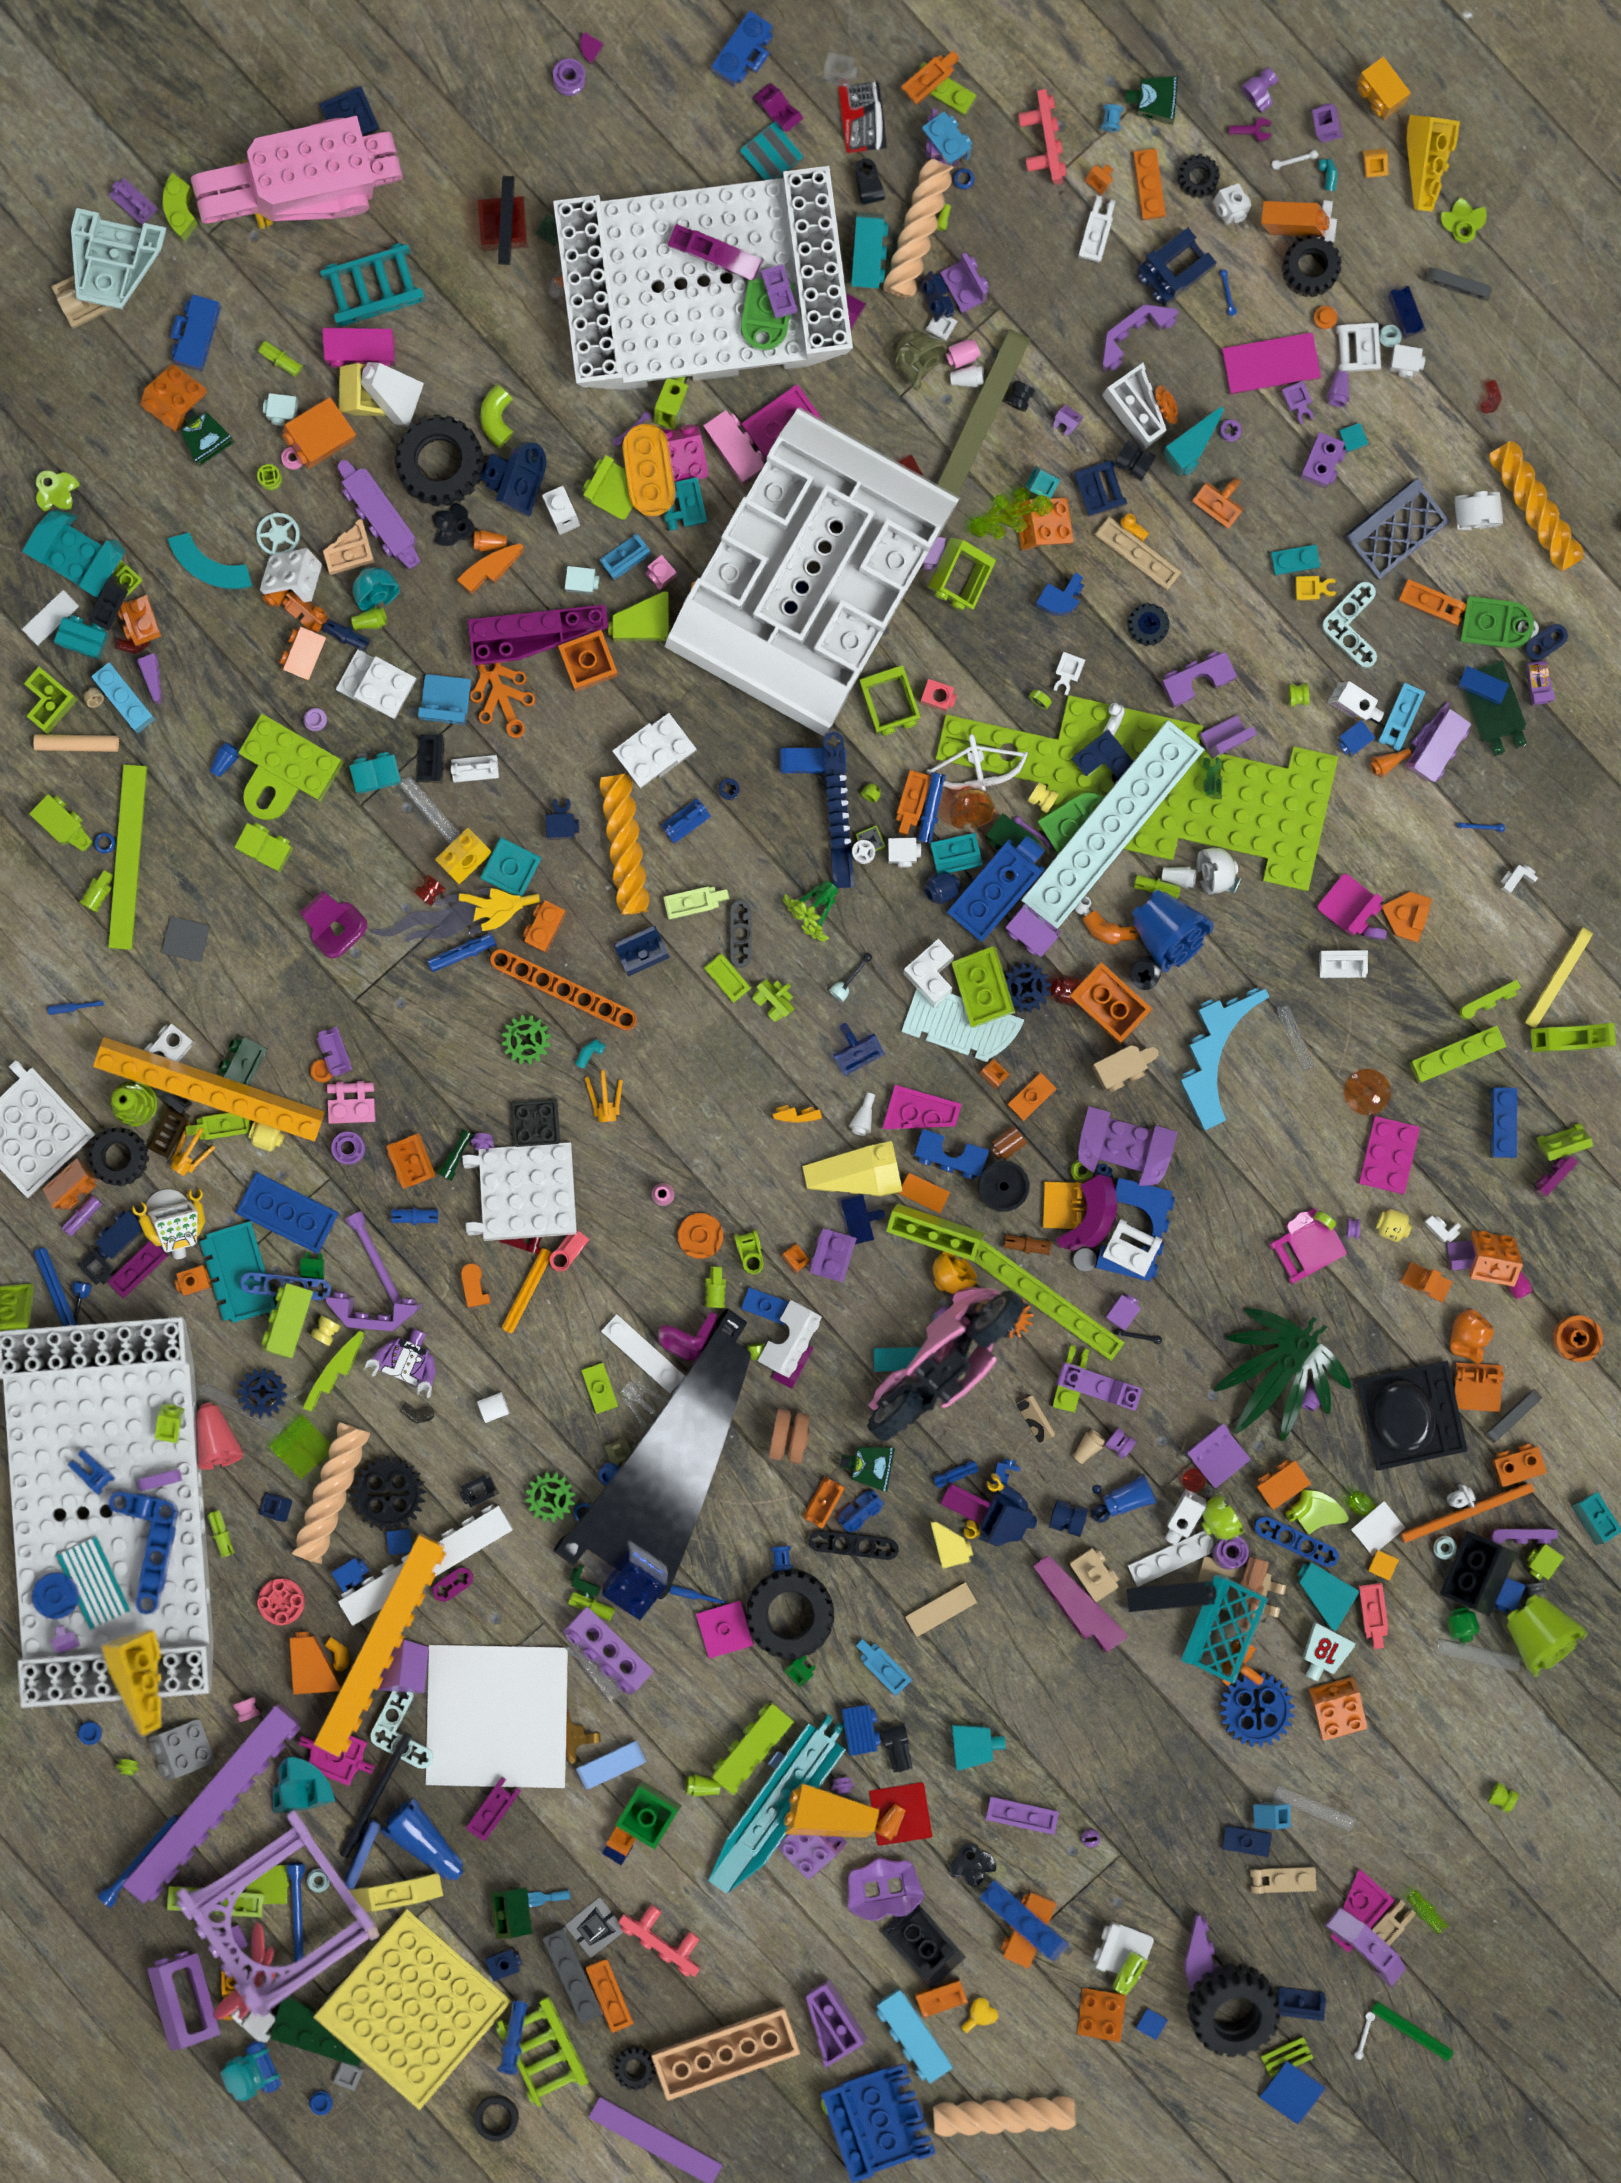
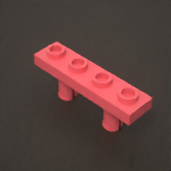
M1046 89L1038 90L1040 107H1038V110L1018 113L1021 127L1038 123L1043 125L1047 152L1044 155L1026 158L1027 168L1029 172L1049 168L1054 184H1063V176H1067L1065 163L1060 162L1059 154L1063 153L1061 140L1056 139L1055 132L1059 131L1057 117L1053 118L1052 109H1055L1054 97L1049 95Z
M651 1904L640 1920H634L626 1913L622 1915L618 1923L622 1925L620 1929L629 1936L635 1934L640 1938L639 1943L649 1950L653 1947L659 1951L658 1956L667 1963L671 1961L678 1965L677 1969L685 1976L689 1977L690 1974L694 1977L696 1976L701 1966L692 1961L689 1955L700 1940L697 1935L689 1931L680 1945L674 1948L651 1930L662 1913L656 1906Z

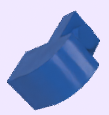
M1075 572L1064 592L1048 583L1039 597L1036 607L1054 616H1064L1073 612L1080 603L1079 600L1073 598V595L1078 597L1083 589L1084 584L1081 583L1083 576Z

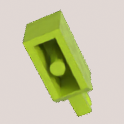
M48 794L29 814L62 845L71 843L85 852L93 841L83 830L85 827L80 824L83 819L74 811L69 813L64 808L67 804L56 795L53 798Z

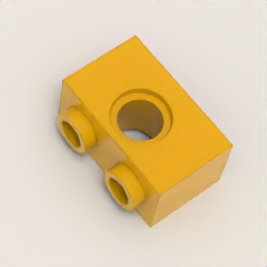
M467 828L435 860L460 884L492 852Z

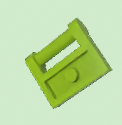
M1581 1123L1574 1124L1573 1128L1546 1137L1544 1135L1536 1137L1540 1150L1549 1161L1593 1147L1592 1139L1583 1129Z

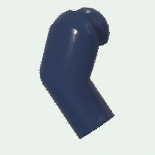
M1100 1164L1094 1173V1177L1103 1175L1112 1178L1113 1169L1106 1164Z

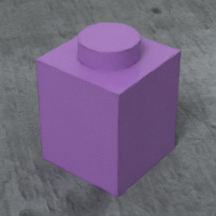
M1129 1294L1126 1297L1120 1295L1105 1318L1125 1331L1141 1309L1137 1306L1139 1301Z

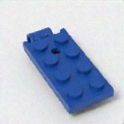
M1028 835L1017 848L1012 845L1013 841L1009 839L947 912L981 942L984 941L1044 870L1042 866L1039 868L1035 862L1045 850ZM1010 870L1013 872L1014 876L1012 879H1008L1005 876L1006 871Z

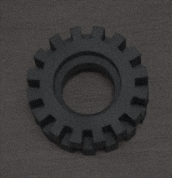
M1193 154L1189 159L1186 158L1180 166L1178 172L1179 187L1185 191L1184 194L1192 195L1191 198L1199 196L1200 199L1205 195L1209 196L1218 185L1220 178L1219 166H1216V161L1214 159L1210 160L1208 155L1204 157L1202 156L1203 154H1198V156ZM1195 168L1204 169L1208 175L1207 181L1203 184L1193 183L1190 179L1191 171Z
M631 2046L621 2051L617 2056L614 2073L616 2080L620 2082L622 2087L625 2086L628 2090L634 2089V2091H638L652 2083L656 2074V2067L652 2053H649L646 2048ZM636 2059L643 2063L644 2072L641 2076L632 2077L627 2073L626 2065L629 2061Z

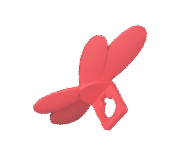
M255 1923L251 1939L252 1961L264 1966H270L273 1947H269L265 1952L263 1928L260 1923ZM264 1971L257 1972L254 1977V1984L258 1988L262 1985L263 1978L266 1975ZM276 1972L273 1973V1974H271V1975H272V1981H273V1979H274V1977H275V1975H276ZM237 1989L233 1991L217 2006L214 2018H225L240 2007L238 2018L242 2019L250 2009L243 2000L247 1995L242 1997Z

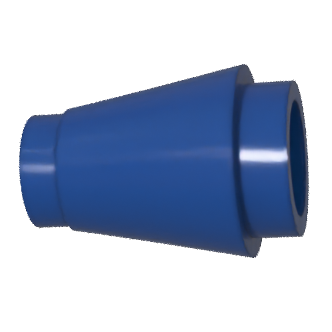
M224 742L223 745L219 746L209 770L216 776L222 777L239 759L238 752L240 750L230 743Z

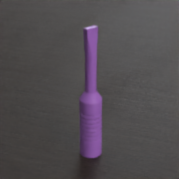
M1447 702L1442 708H1448L1450 703ZM1434 718L1431 722L1426 723L1412 740L1411 744L1414 747L1418 746Z

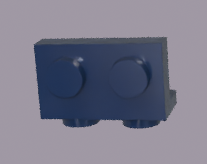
M656 926L644 928L639 933L622 938L614 944V948L628 977L670 958Z

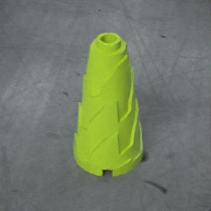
M130 1080L119 1085L111 1095L110 1105L113 1114L118 1121L132 1127L142 1126L151 1121L152 1117L156 1115L158 1108L157 1095L148 1085Z

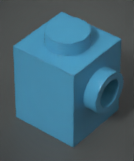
M1262 1803L1254 1805V1828L1283 1829L1291 1827L1290 1804Z

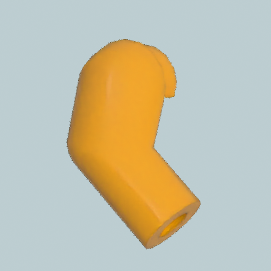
M1128 513L1122 517V528L1143 542L1149 535V532L1136 523V518L1133 514Z
M331 1637L325 1644V1647L334 1653V1669L342 1672L349 1665V1652L344 1645Z

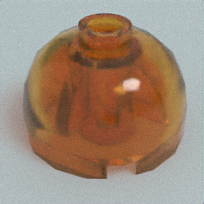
M971 786L962 788L952 798L949 807L951 823L959 829H964L963 825L971 824V828L985 825L993 820V813H997L990 795L984 790Z

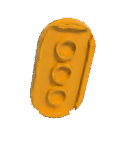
M653 424L636 425L629 430L622 444L629 497L632 505L642 514L658 516L667 512L672 507L676 496L669 443L665 433L659 427Z

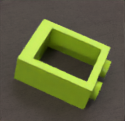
M950 538L928 588L935 592L934 596L937 598L951 601V606L963 611L964 608L974 610L996 559L963 539ZM959 554L976 563L961 597L944 588Z
M903 665L859 679L876 734L882 733V736H887L895 733V728L904 726V729H908L918 725L917 721L921 717ZM900 679L912 715L880 726L868 689Z

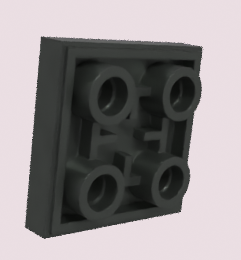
M558 1099L511 1102L515 1147L561 1143Z

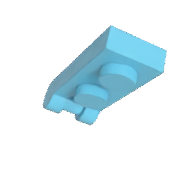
M1407 683L1403 684L1380 735L1379 743L1383 745L1387 743L1393 746V749L1400 751L1425 695V691ZM1392 729L1400 732L1397 738L1389 735Z

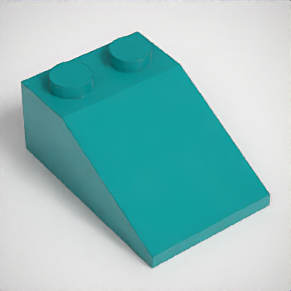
M1222 406L1166 446L1163 456L1179 477L1183 474L1188 476L1197 469L1198 462L1224 412Z

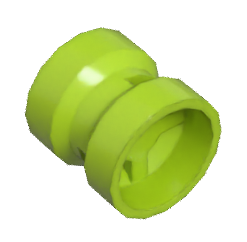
M265 464L259 468L257 478L264 489L273 491L281 486L282 475L276 466Z
M1497 1782L1487 1802L1494 1806H1501V1809L1509 1814L1518 1800L1519 1793L1514 1790L1508 1791L1505 1785Z

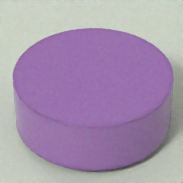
M1366 927L1363 933V937L1377 940H1386L1387 936L1386 930Z

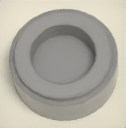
M1087 1248L1078 1250L1073 1257L1075 1267L1084 1272L1092 1270L1097 1262L1095 1253Z

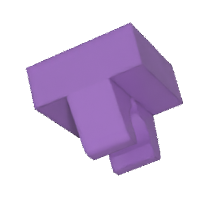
M1065 404L1055 416L1056 419L1053 426L1057 428L1060 423H1064L1067 426L1064 434L1069 435L1081 423L1084 417Z
M64 1625L54 1628L56 1638L50 1641L53 1649L58 1654L81 1646L78 1636L72 1631L68 1632Z

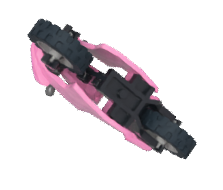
M968 1287L962 1291H956L952 1300L946 1297L940 1298V1305L949 1309L926 1327L928 1339L908 1368L892 1372L875 1391V1398L868 1403V1406L874 1411L872 1417L868 1420L867 1428L881 1442L890 1440L899 1431L905 1430L908 1424H913L926 1411L934 1409L938 1398L942 1401L941 1407L946 1408L966 1394L987 1374L997 1359L991 1353L993 1345L1001 1337L1008 1338L1009 1333L1016 1330L1014 1323L1020 1319V1314L1024 1312L1025 1303L1013 1291L1005 1290L1000 1293L992 1288ZM972 1340H974L978 1346L967 1358ZM966 1373V1375L964 1376V1378H963L962 1380H960L959 1377H960L962 1374Z

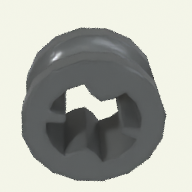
M1539 1581L1525 1584V1587L1528 1588L1526 1596L1547 1593V1590L1544 1589L1546 1582Z

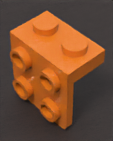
M170 365L144 389L140 405L147 412L162 421L165 426L176 432L181 428L185 414L206 395L207 389L176 365Z

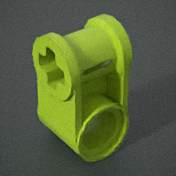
M757 1229L740 1236L734 1234L745 1271L750 1275L761 1273L764 1268V1261ZM757 1258L760 1261V1266L757 1270H750L747 1267L749 1259Z

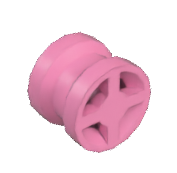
M255 1697L232 1705L234 1710L238 1712L239 1716L237 1719L239 1723L261 1715L260 1711L255 1707Z

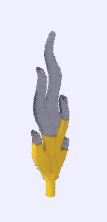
M482 888L479 889V893L490 896L492 899H484L461 893L450 895L435 902V905L438 906L450 902L457 903L449 909L437 912H413L393 927L388 929H371V933L383 937L395 936L416 925L433 924L438 926L433 930L413 932L405 938V941L409 942L415 938L444 939L459 933L480 918L489 917V921L475 926L468 932L469 935H473L480 931L492 930L502 926L517 911L524 908L523 906L540 903L541 899L539 893L521 897V895H512L499 889Z

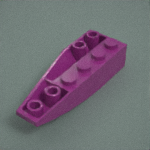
M606 604L468 619L473 666L519 661L593 632L607 629Z

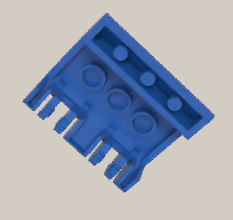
M905 2063L888 2066L850 2079L821 2093L852 2183L872 2177L874 2172L918 2157V2160L936 2154L933 2143L925 2144L931 2141L930 2135L919 2137L915 2135L914 2131L922 2130L927 2126L925 2121L916 2122L924 2118L918 2099L907 2100L916 2096L915 2091H900L899 2086H905L911 2082L910 2076L902 2077L908 2074Z

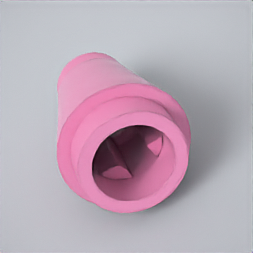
M667 1183L657 1184L651 1193L653 1201L660 1206L669 1205L675 1195L673 1188ZM662 1189L667 1192L665 1198L658 1196V1192Z

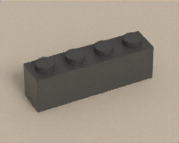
M566 1926L544 1935L542 1939L581 2024L603 2015V2010Z

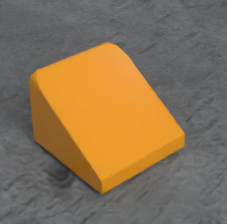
M1385 148L1362 151L1366 178L1388 175V155Z

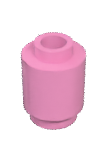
M966 339L948 347V352L945 353L949 366L954 365L957 369L976 361V358L980 357L981 354L975 340L969 341Z

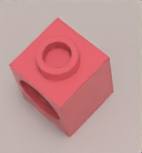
M928 679L921 704L947 712L948 707L953 708L957 697L956 694H953L954 687ZM936 691H943L946 694V699L943 702H937L933 698V694Z

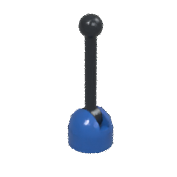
M74 1281L72 1292L77 1297L73 1316L76 1324L81 1301L89 1296L92 1284Z

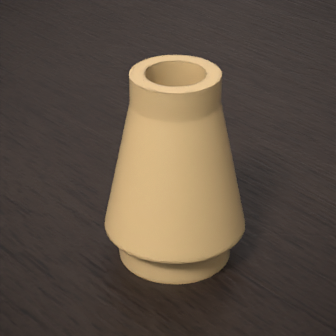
M1093 1429L1089 1433L1086 1432L1073 1457L1081 1464H1084L1086 1460L1104 1448L1103 1444L1106 1440Z

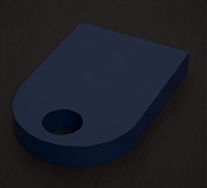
M522 442L514 448L496 501L529 517L531 516L546 470V455L539 444Z

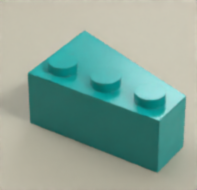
M857 212L851 285L853 287L879 288V283H884L885 269L880 268L881 259L886 260L887 246H882L883 236L887 237L888 223L884 222L885 214Z

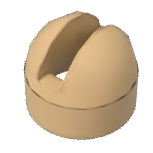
M90 687L84 693V700L88 707L94 708L102 704L104 696L98 688Z

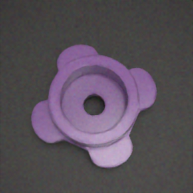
M477 1133L474 1135V1139H471V1146L477 1151L479 1149L489 1151V1148H494L493 1137L489 1134Z

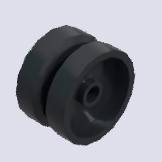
M999 1161L991 1164L982 1172L978 1181V1192L982 1202L988 1208L996 1212H1009L1017 1209L1025 1202L1029 1194L1030 1182L1026 1172L1019 1165L1011 1161ZM1002 1182L1008 1184V1189L1006 1191H1002L1000 1189V1184Z

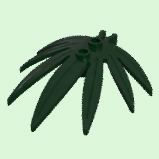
M1246 1308L1244 1310L1245 1313L1252 1319L1279 1332L1247 1331L1229 1335L1226 1339L1248 1345L1278 1344L1279 1346L1242 1364L1219 1382L1213 1390L1218 1392L1236 1386L1256 1376L1277 1361V1364L1261 1381L1247 1402L1234 1433L1238 1434L1257 1420L1274 1403L1293 1374H1295L1287 1396L1281 1423L1280 1441H1285L1297 1419L1303 1402L1309 1368L1312 1369L1315 1390L1326 1414L1331 1412V1394L1322 1364L1339 1384L1347 1389H1351L1352 1386L1339 1360L1326 1347L1317 1342L1319 1334L1323 1333L1327 1326L1322 1325L1310 1337L1309 1333L1313 1329V1323L1317 1320L1314 1317L1310 1319L1308 1327L1302 1331L1294 1323L1277 1314Z

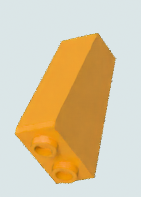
M805 1784L800 1785L791 1792L789 1798L791 1808L784 1820V1824L787 1825L786 1834L866 1838L875 1832L879 1814L878 1809Z

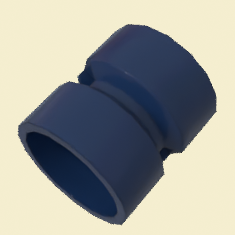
M1057 1499L1051 1515L1049 1528L1058 1531L1066 1529L1068 1534L1080 1537L1087 1518L1088 1508L1078 1505L1071 1507L1070 1503Z

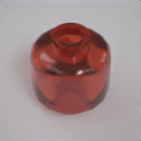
M1063 974L1058 979H1054L1051 987V996L1059 1004L1075 1007L1078 1004L1070 995L1083 980L1079 977Z

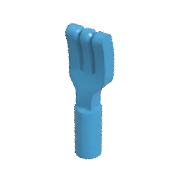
M569 1890L551 1892V1894H544L542 1891L528 1893L529 1907L541 1906L546 1901L551 1900L554 1902L571 1899Z

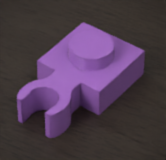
M1304 381L1282 389L1281 392L1289 411L1297 410L1298 422L1301 425L1304 423L1301 418L1303 414H1307L1310 421H1312L1313 413L1307 408V405L1311 404L1312 400Z

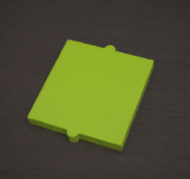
M286 1865L274 1866L246 1887V1892L263 1893V1904H287V1892L290 1883L286 1874Z

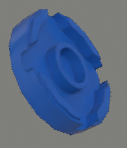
M54 1572L44 1575L36 1582L32 1592V1601L40 1615L57 1620L67 1617L74 1612L79 1603L80 1593L77 1584L71 1577L64 1573Z

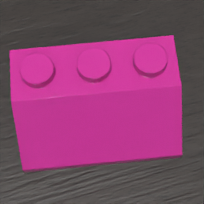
M323 328L324 359L331 368H340L344 365L356 363L367 365L368 362L381 363L387 367L396 365V337L392 329Z

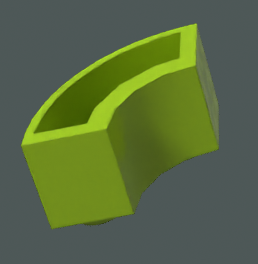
M171 173L163 192L164 213L173 231L185 242L198 225L189 209L190 199L194 192L190 185L174 173Z

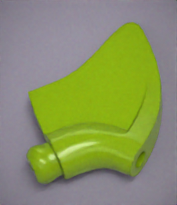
M1302 1490L1300 1500L1291 1506L1290 1510L1285 1512L1290 1522L1297 1519L1308 1534L1322 1526L1346 1523L1349 1520L1346 1512L1334 1499L1314 1490Z

